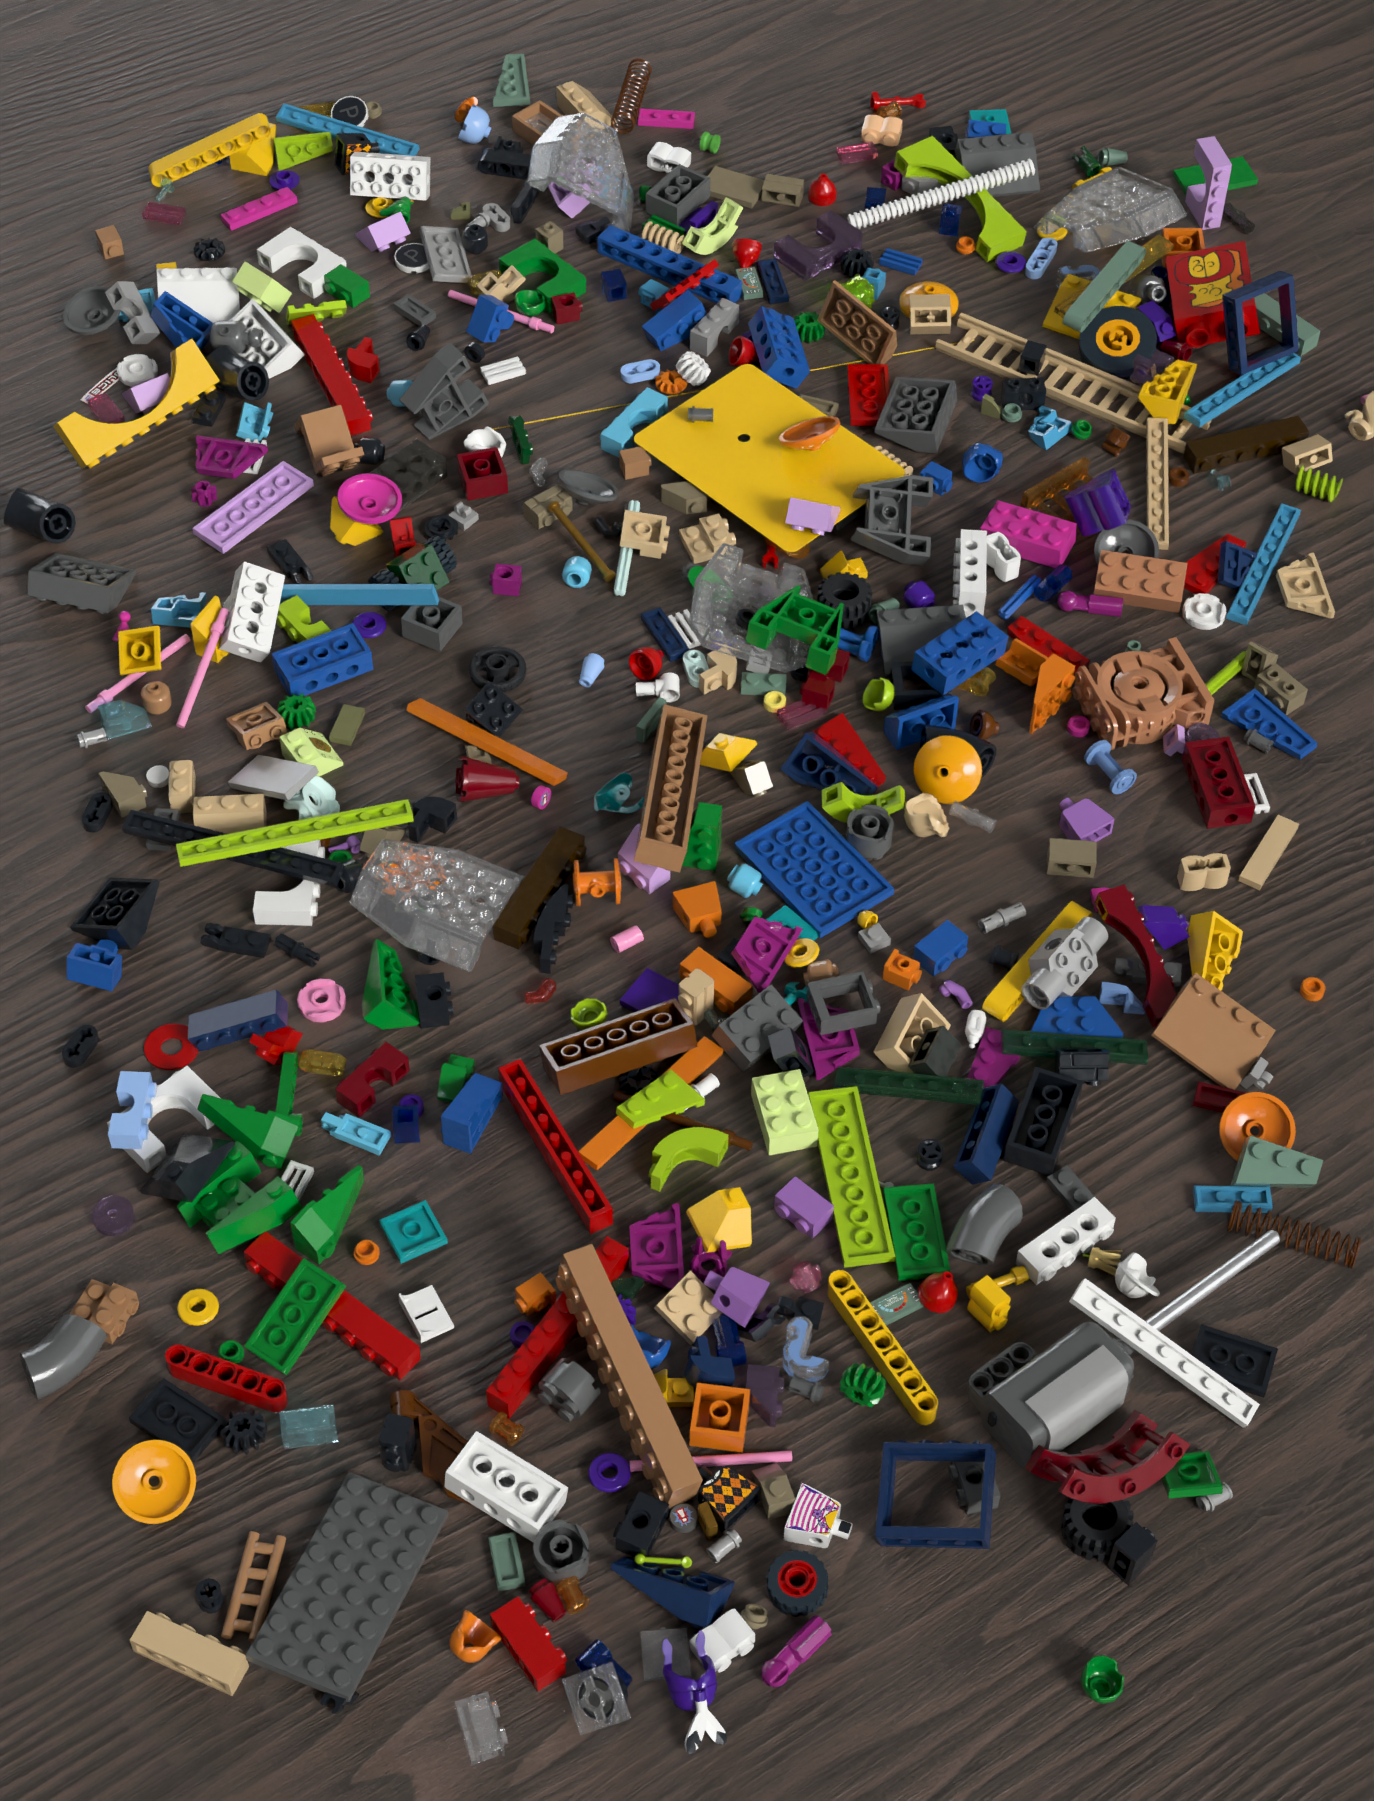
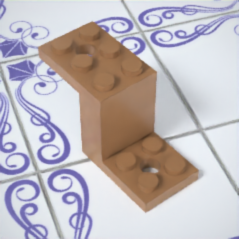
M341 405L301 415L293 425L296 433L302 432V435H304L316 475L322 474V477L334 474V471L340 468L342 471L353 469L364 456L362 447L354 448Z

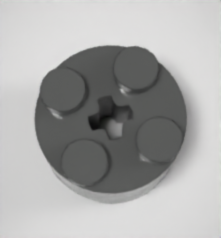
M864 805L862 809L857 811L854 809L849 814L846 840L864 858L881 859L891 847L894 821L884 808L876 805Z
M561 1358L539 1382L540 1392L538 1397L546 1405L551 1404L557 1409L558 1415L564 1421L571 1422L572 1419H579L599 1397L601 1392L599 1387L596 1390L594 1389L592 1383L595 1380L584 1368L573 1361L569 1364L564 1363L566 1358Z
M566 1520L551 1521L540 1528L533 1544L534 1565L539 1576L542 1579L547 1578L550 1583L553 1582L555 1587L577 1582L587 1573L589 1566V1541L585 1531L579 1525L567 1523Z

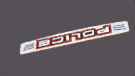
M117 368L99 381L80 400L91 404L119 381Z

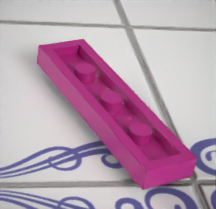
M285 187L220 214L221 221L232 231L298 203L297 196L288 187Z

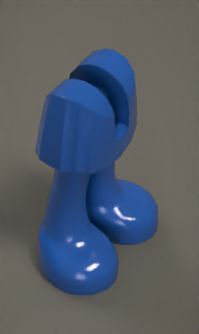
M870 626L865 634H855L841 628L838 649L850 652V654L857 656L859 660L867 662L871 657V651L873 652L876 646L878 627Z

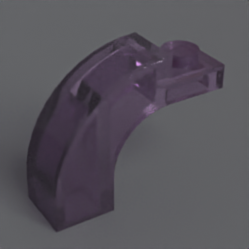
M1157 349L1150 359L1137 354L1133 360L1134 372L1130 376L1131 381L1141 387L1147 381H1153L1155 375H1161L1166 367L1175 362L1174 357Z

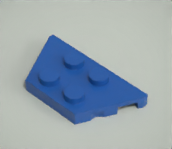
M1095 996L1057 997L1047 1009H1041L1029 1034V1039L1033 1040V1043L1122 1041L1123 1032Z

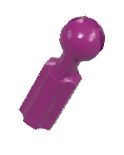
M1068 590L1059 594L1057 604L1061 610L1066 612L1082 610L1093 614L1121 617L1123 598L1076 595Z
M814 1615L773 1659L765 1662L761 1669V1677L764 1683L773 1688L784 1685L789 1675L832 1635L831 1628L827 1622Z

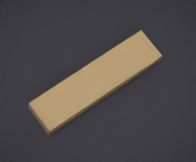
M1277 815L1240 874L1238 881L1260 890L1296 833L1299 824Z

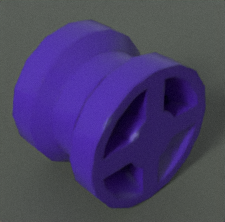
M987 376L975 377L972 382V398L976 401H982L985 394L991 396L993 381Z

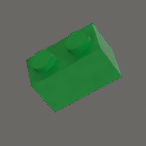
M342 264L324 275L327 293L339 300H345L346 304L352 308L370 297L369 281Z

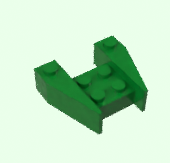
M797 585L758 609L749 622L745 642L766 650L777 633H782L811 645L806 663L807 668L824 675L828 673L835 662L843 603H840L837 609H834L800 595L801 586Z
M238 1141L235 1142L232 1150L193 1202L181 1201L177 1206L190 1228L201 1219L211 1228L205 1234L217 1254H221L283 1224L302 1208L292 1188L278 1176L257 1193H254L245 1185L261 1173V1170L251 1152Z

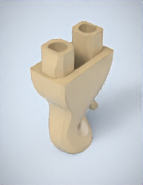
M1374 391L1365 399L1362 412L1352 410L1345 414V418L1352 417L1348 428L1353 437L1358 440L1364 441L1374 437Z

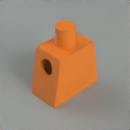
M715 881L672 892V907L689 932L702 931L706 938L712 937L717 933L716 927L721 924L722 912Z

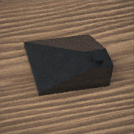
M109 878L70 926L71 930L98 942L100 940H111L117 944V949L132 950L139 944L140 939L146 933L160 882L157 879Z
M182 1134L141 1188L140 1192L145 1195L192 1203L232 1150L235 1143L229 1140Z

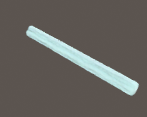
M631 500L628 504V510L639 512L640 502ZM621 546L614 585V594L616 596H624L626 593L633 548Z

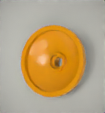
M922 281L914 283L904 289L900 295V309L908 318H910L909 295L949 294L951 318L958 310L957 295L949 287L938 282Z
M950 735L939 736L928 741L919 750L914 762V776L918 787L923 793L932 794L938 799V803L954 804L967 799L977 789L982 776V764L977 751L966 740ZM942 768L948 770L947 776L942 775Z
M148 1440L138 1443L123 1454L115 1467L112 1479L114 1497L119 1507L134 1520L148 1524L167 1522L181 1514L192 1500L196 1487L194 1466L188 1455L173 1443L164 1440ZM151 1476H157L160 1479L157 1486L149 1484Z

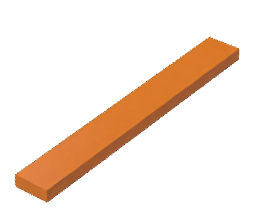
M421 698L409 703L406 711L553 786L567 778L568 772Z
M704 1036L697 1042L696 1048L690 1049L667 1071L671 1069L690 1085L723 1055V1048ZM617 1116L578 1153L585 1163L597 1171L646 1125L633 1129L621 1117Z

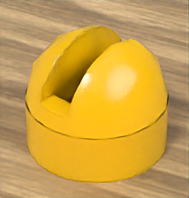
M868 910L860 912L857 917V922L863 929L877 924L878 921L877 914Z

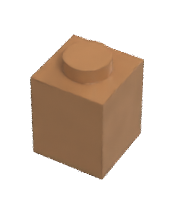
M114 225L95 230L98 247L105 259L124 254L121 238Z
M642 447L619 451V466L625 480L649 475V466H652V459L650 454H647Z

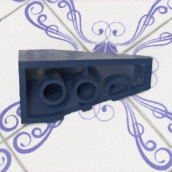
M814 732L805 733L780 769L797 783L811 786L820 791L839 782H842L853 793L865 796L874 795L879 788L843 755Z
M623 1557L611 1564V1569L679 1619L690 1622L691 1626L700 1629L708 1627L720 1617L735 1581L705 1572H700V1577L684 1574V1568L680 1567L662 1570L659 1569L660 1566L657 1563L644 1562L643 1564H637L633 1558Z

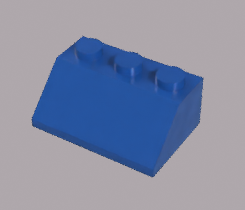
M944 695L917 706H911L906 710L892 713L885 717L884 733L894 748L898 750L920 742L923 725L955 729L959 698L957 696Z

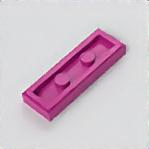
M640 108L638 125L693 129L695 112Z

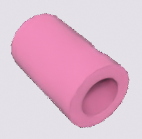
M637 925L610 938L611 945L617 953L644 940L643 934Z

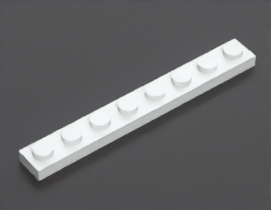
M1085 1278L1081 1281L1069 1300L1071 1304L1243 1428L1248 1426L1260 1404Z

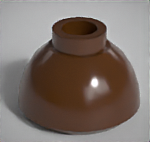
M978 710L971 718L970 734L986 740L998 733L999 723L994 720L990 713Z

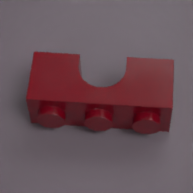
M837 649L835 662L826 675L809 669L807 681L802 682L799 694L802 695L801 704L823 711L828 710L834 698L835 681L842 682L848 670L850 652Z
M385 1042L380 1048L377 1047L366 1061L355 1067L352 1074L338 1083L335 1088L337 1103L360 1118L376 1103L375 1091L370 1084L374 1081L382 1080L394 1086L410 1071L408 1056L388 1042Z

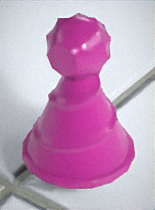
M121 611L118 615L121 624L112 638L113 641L119 642L118 631L129 630L127 622L131 616L127 611Z

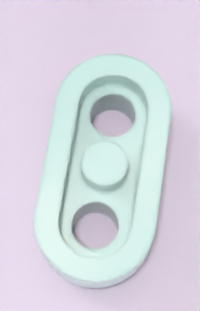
M689 650L683 655V667L690 685L699 688V674L707 671L709 667L701 651Z

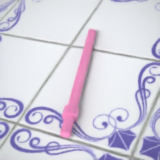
M450 290L448 293L449 298L476 306L478 300L476 298ZM507 310L514 315L515 321L529 325L531 329H540L549 333L554 332L555 327L553 325L542 322L539 318H530Z
M221 608L216 622H213L210 629L209 641L176 723V726L179 728H185L219 637L223 636L226 627L224 624L229 614V610Z
M184 634L161 651V662L190 642V637ZM147 672L129 674L110 689L103 690L97 695L95 700L85 706L86 710L92 713L100 706L107 705L113 700L115 695Z
M792 1451L696 1456L692 1458L696 1467L792 1461ZM641 1460L630 1461L631 1472L642 1471L641 1465L643 1463Z

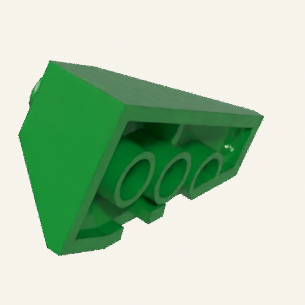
M378 939L373 942L362 1000L363 1019L382 1030L417 1026L420 1023L418 1006L415 1000L410 999L408 992L411 988L409 984L405 983L402 979L401 973L404 971L395 949Z
M357 1165L340 1178L334 1190L326 1189L322 1193L323 1198L321 1200L309 1202L290 1222L295 1249L319 1265L325 1258L327 1259L333 1254L364 1183L363 1168L360 1165Z

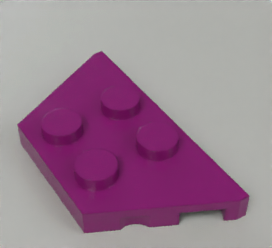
M197 435L196 469L199 474L235 479L268 452V448L265 444Z
M754 917L749 923L731 954L758 993H761L769 986L803 930L802 928L797 926L794 929L782 927L780 922H769L759 917Z
M797 999L799 1016L803 1020L801 1024L812 1059L816 1080H820L859 1055L860 1049L854 1028L820 1035L809 1004L805 1003V999ZM826 1005L829 1016L850 1012L847 1009L832 1008Z
M679 1203L671 1205V1209L659 1214L657 1212L650 1215L646 1220L638 1221L629 1226L632 1276L668 1290H672L684 1277Z

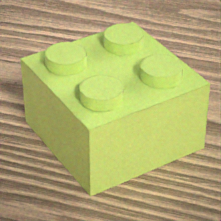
M247 262L243 263L232 281L239 286L237 288L239 292L250 300L253 298L269 312L273 309L280 313L292 294L273 278Z

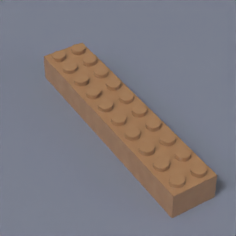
M663 705L657 725L634 861L680 873L687 852L707 715Z
M593 1244L563 1254L556 1276L557 1286L560 1291H564L567 1297V1308L570 1314H574L578 1321L577 1329L580 1336L585 1337L588 1343L587 1350L591 1360H596L601 1382L607 1384L610 1391V1402L614 1408H618L621 1415L619 1417L621 1426L624 1431L629 1432L632 1439L630 1441L632 1450L635 1455L640 1456L643 1463L641 1465L643 1474L647 1480L650 1479L652 1482L654 1498L668 1503L669 1509L674 1508L678 1504H685L694 1500L703 1479Z

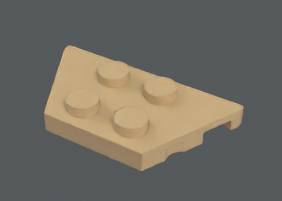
M1314 553L1308 554L1307 558L1301 562L1296 560L1291 565L1277 570L1276 578L1286 607L1327 618H1334L1335 610Z

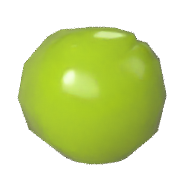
M881 677L880 680L872 679L863 694L864 707L873 711L887 709L895 696L893 684Z
M586 998L578 1002L571 1009V1021L580 1031L605 1023L607 1020L606 1006L597 999Z

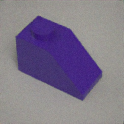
M1154 301L1135 308L1145 314L1153 323L1157 335L1156 343L1177 335L1171 317Z
M1149 905L1138 907L1144 917L1143 923L1164 950L1190 937L1187 931V927H1189L1188 920L1183 913L1179 915L1174 907Z

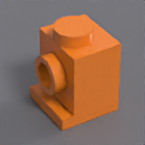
M894 949L884 965L883 980L909 991L912 984H917L921 977L922 970H919L920 962L901 955L899 950Z
M541 1272L515 1288L516 1300H514V1303L519 1312L522 1314L526 1313L527 1316L534 1312H540L548 1303L553 1306L556 1302V1290Z

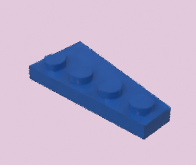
M1255 688L1221 712V718L1245 731L1256 729L1257 733L1273 740V746L1299 760L1317 748V742Z

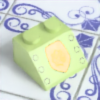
M297 728L279 737L284 758L288 761L316 766L319 771L317 776L324 775L343 766L342 760L322 733Z

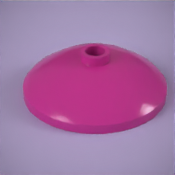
M359 474L347 479L340 486L338 505L342 512L354 521L364 524H378L396 516L402 505V494L398 486L384 476Z

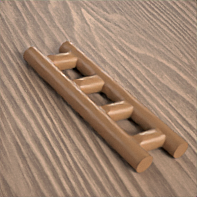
M254 1531L249 1532L222 1629V1638L232 1639L233 1632L236 1630L250 1633L248 1641L253 1643L265 1622L286 1537L277 1535L274 1544L258 1542L260 1534ZM255 1553L271 1555L267 1570L251 1567ZM248 1578L264 1581L260 1595L244 1593ZM241 1604L257 1607L253 1621L237 1619Z

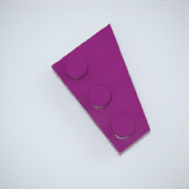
M986 1027L965 1083V1089L981 1094L983 1088L999 1084L1005 1078L1010 1068L1019 1062L1020 1057L1025 1051L1032 1047L1033 1040Z

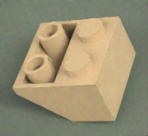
M949 294L909 295L910 334H950L951 304Z

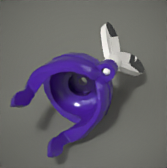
M702 1630L698 1631L696 1647L706 1672L699 1679L693 1680L673 1672L672 1646L667 1638H664L662 1642V1651L664 1653L663 1675L670 1697L677 1708L684 1711L697 1712L685 1739V1749L688 1754L694 1753L699 1748L705 1731L715 1743L725 1745L727 1742L726 1732L708 1710V1706L715 1698L717 1680L714 1663L704 1649L705 1635Z

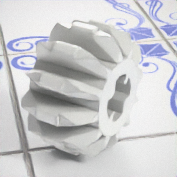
M687 351L683 354L675 365L678 370L677 372L682 378L693 386H700L704 383L711 372L709 365L705 363L704 359L692 351Z

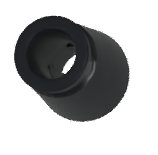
M421 325L409 333L406 342L407 346L413 351L422 350L430 334V328L426 325Z

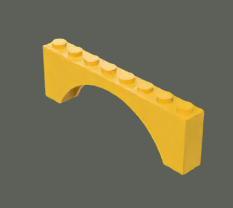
M193 339L185 342L170 353L171 376L169 385L161 401L149 414L126 423L107 424L87 419L73 412L53 426L81 469L86 466L89 469L100 463L98 458L105 455L108 458L117 452L115 448L120 444L123 447L134 441L132 437L136 434H139L141 437L149 432V426L153 423L156 426L167 420L165 416L169 413H172L174 416L183 410V404L188 402L191 405L200 399L198 395L202 392H205L207 395L216 389L215 384L220 380Z

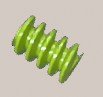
M1302 465L1296 479V491L1299 492L1304 487V494H1308L1312 490V496L1316 497L1320 492V499L1324 500L1328 495V502H1332L1340 491L1343 478L1337 483L1335 475L1328 480V473L1320 477V470H1318L1313 475L1311 467L1304 472V465Z

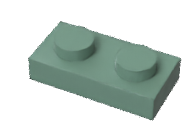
M742 672V695L765 696L771 691H779L785 695L786 674Z

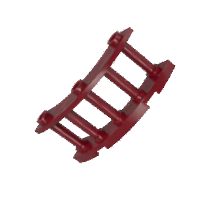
M1134 1410L1124 1425L1112 1435L1113 1439L1103 1446L1098 1444L1080 1451L1079 1454H1067L1066 1452H1057L1038 1445L1025 1469L1041 1478L1063 1483L1058 1491L1072 1499L1088 1503L1115 1502L1136 1495L1160 1480L1183 1457L1190 1444L1171 1431L1165 1438L1154 1432L1158 1424L1137 1410ZM1148 1440L1158 1447L1143 1460L1134 1453ZM1124 1462L1133 1466L1121 1472L1113 1470Z

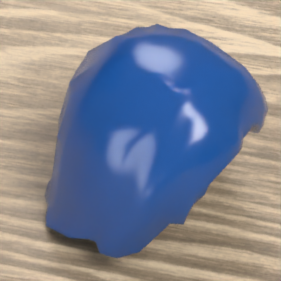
M630 1324L650 1368H657L667 1356L671 1341L639 1332L634 1328L633 1324Z

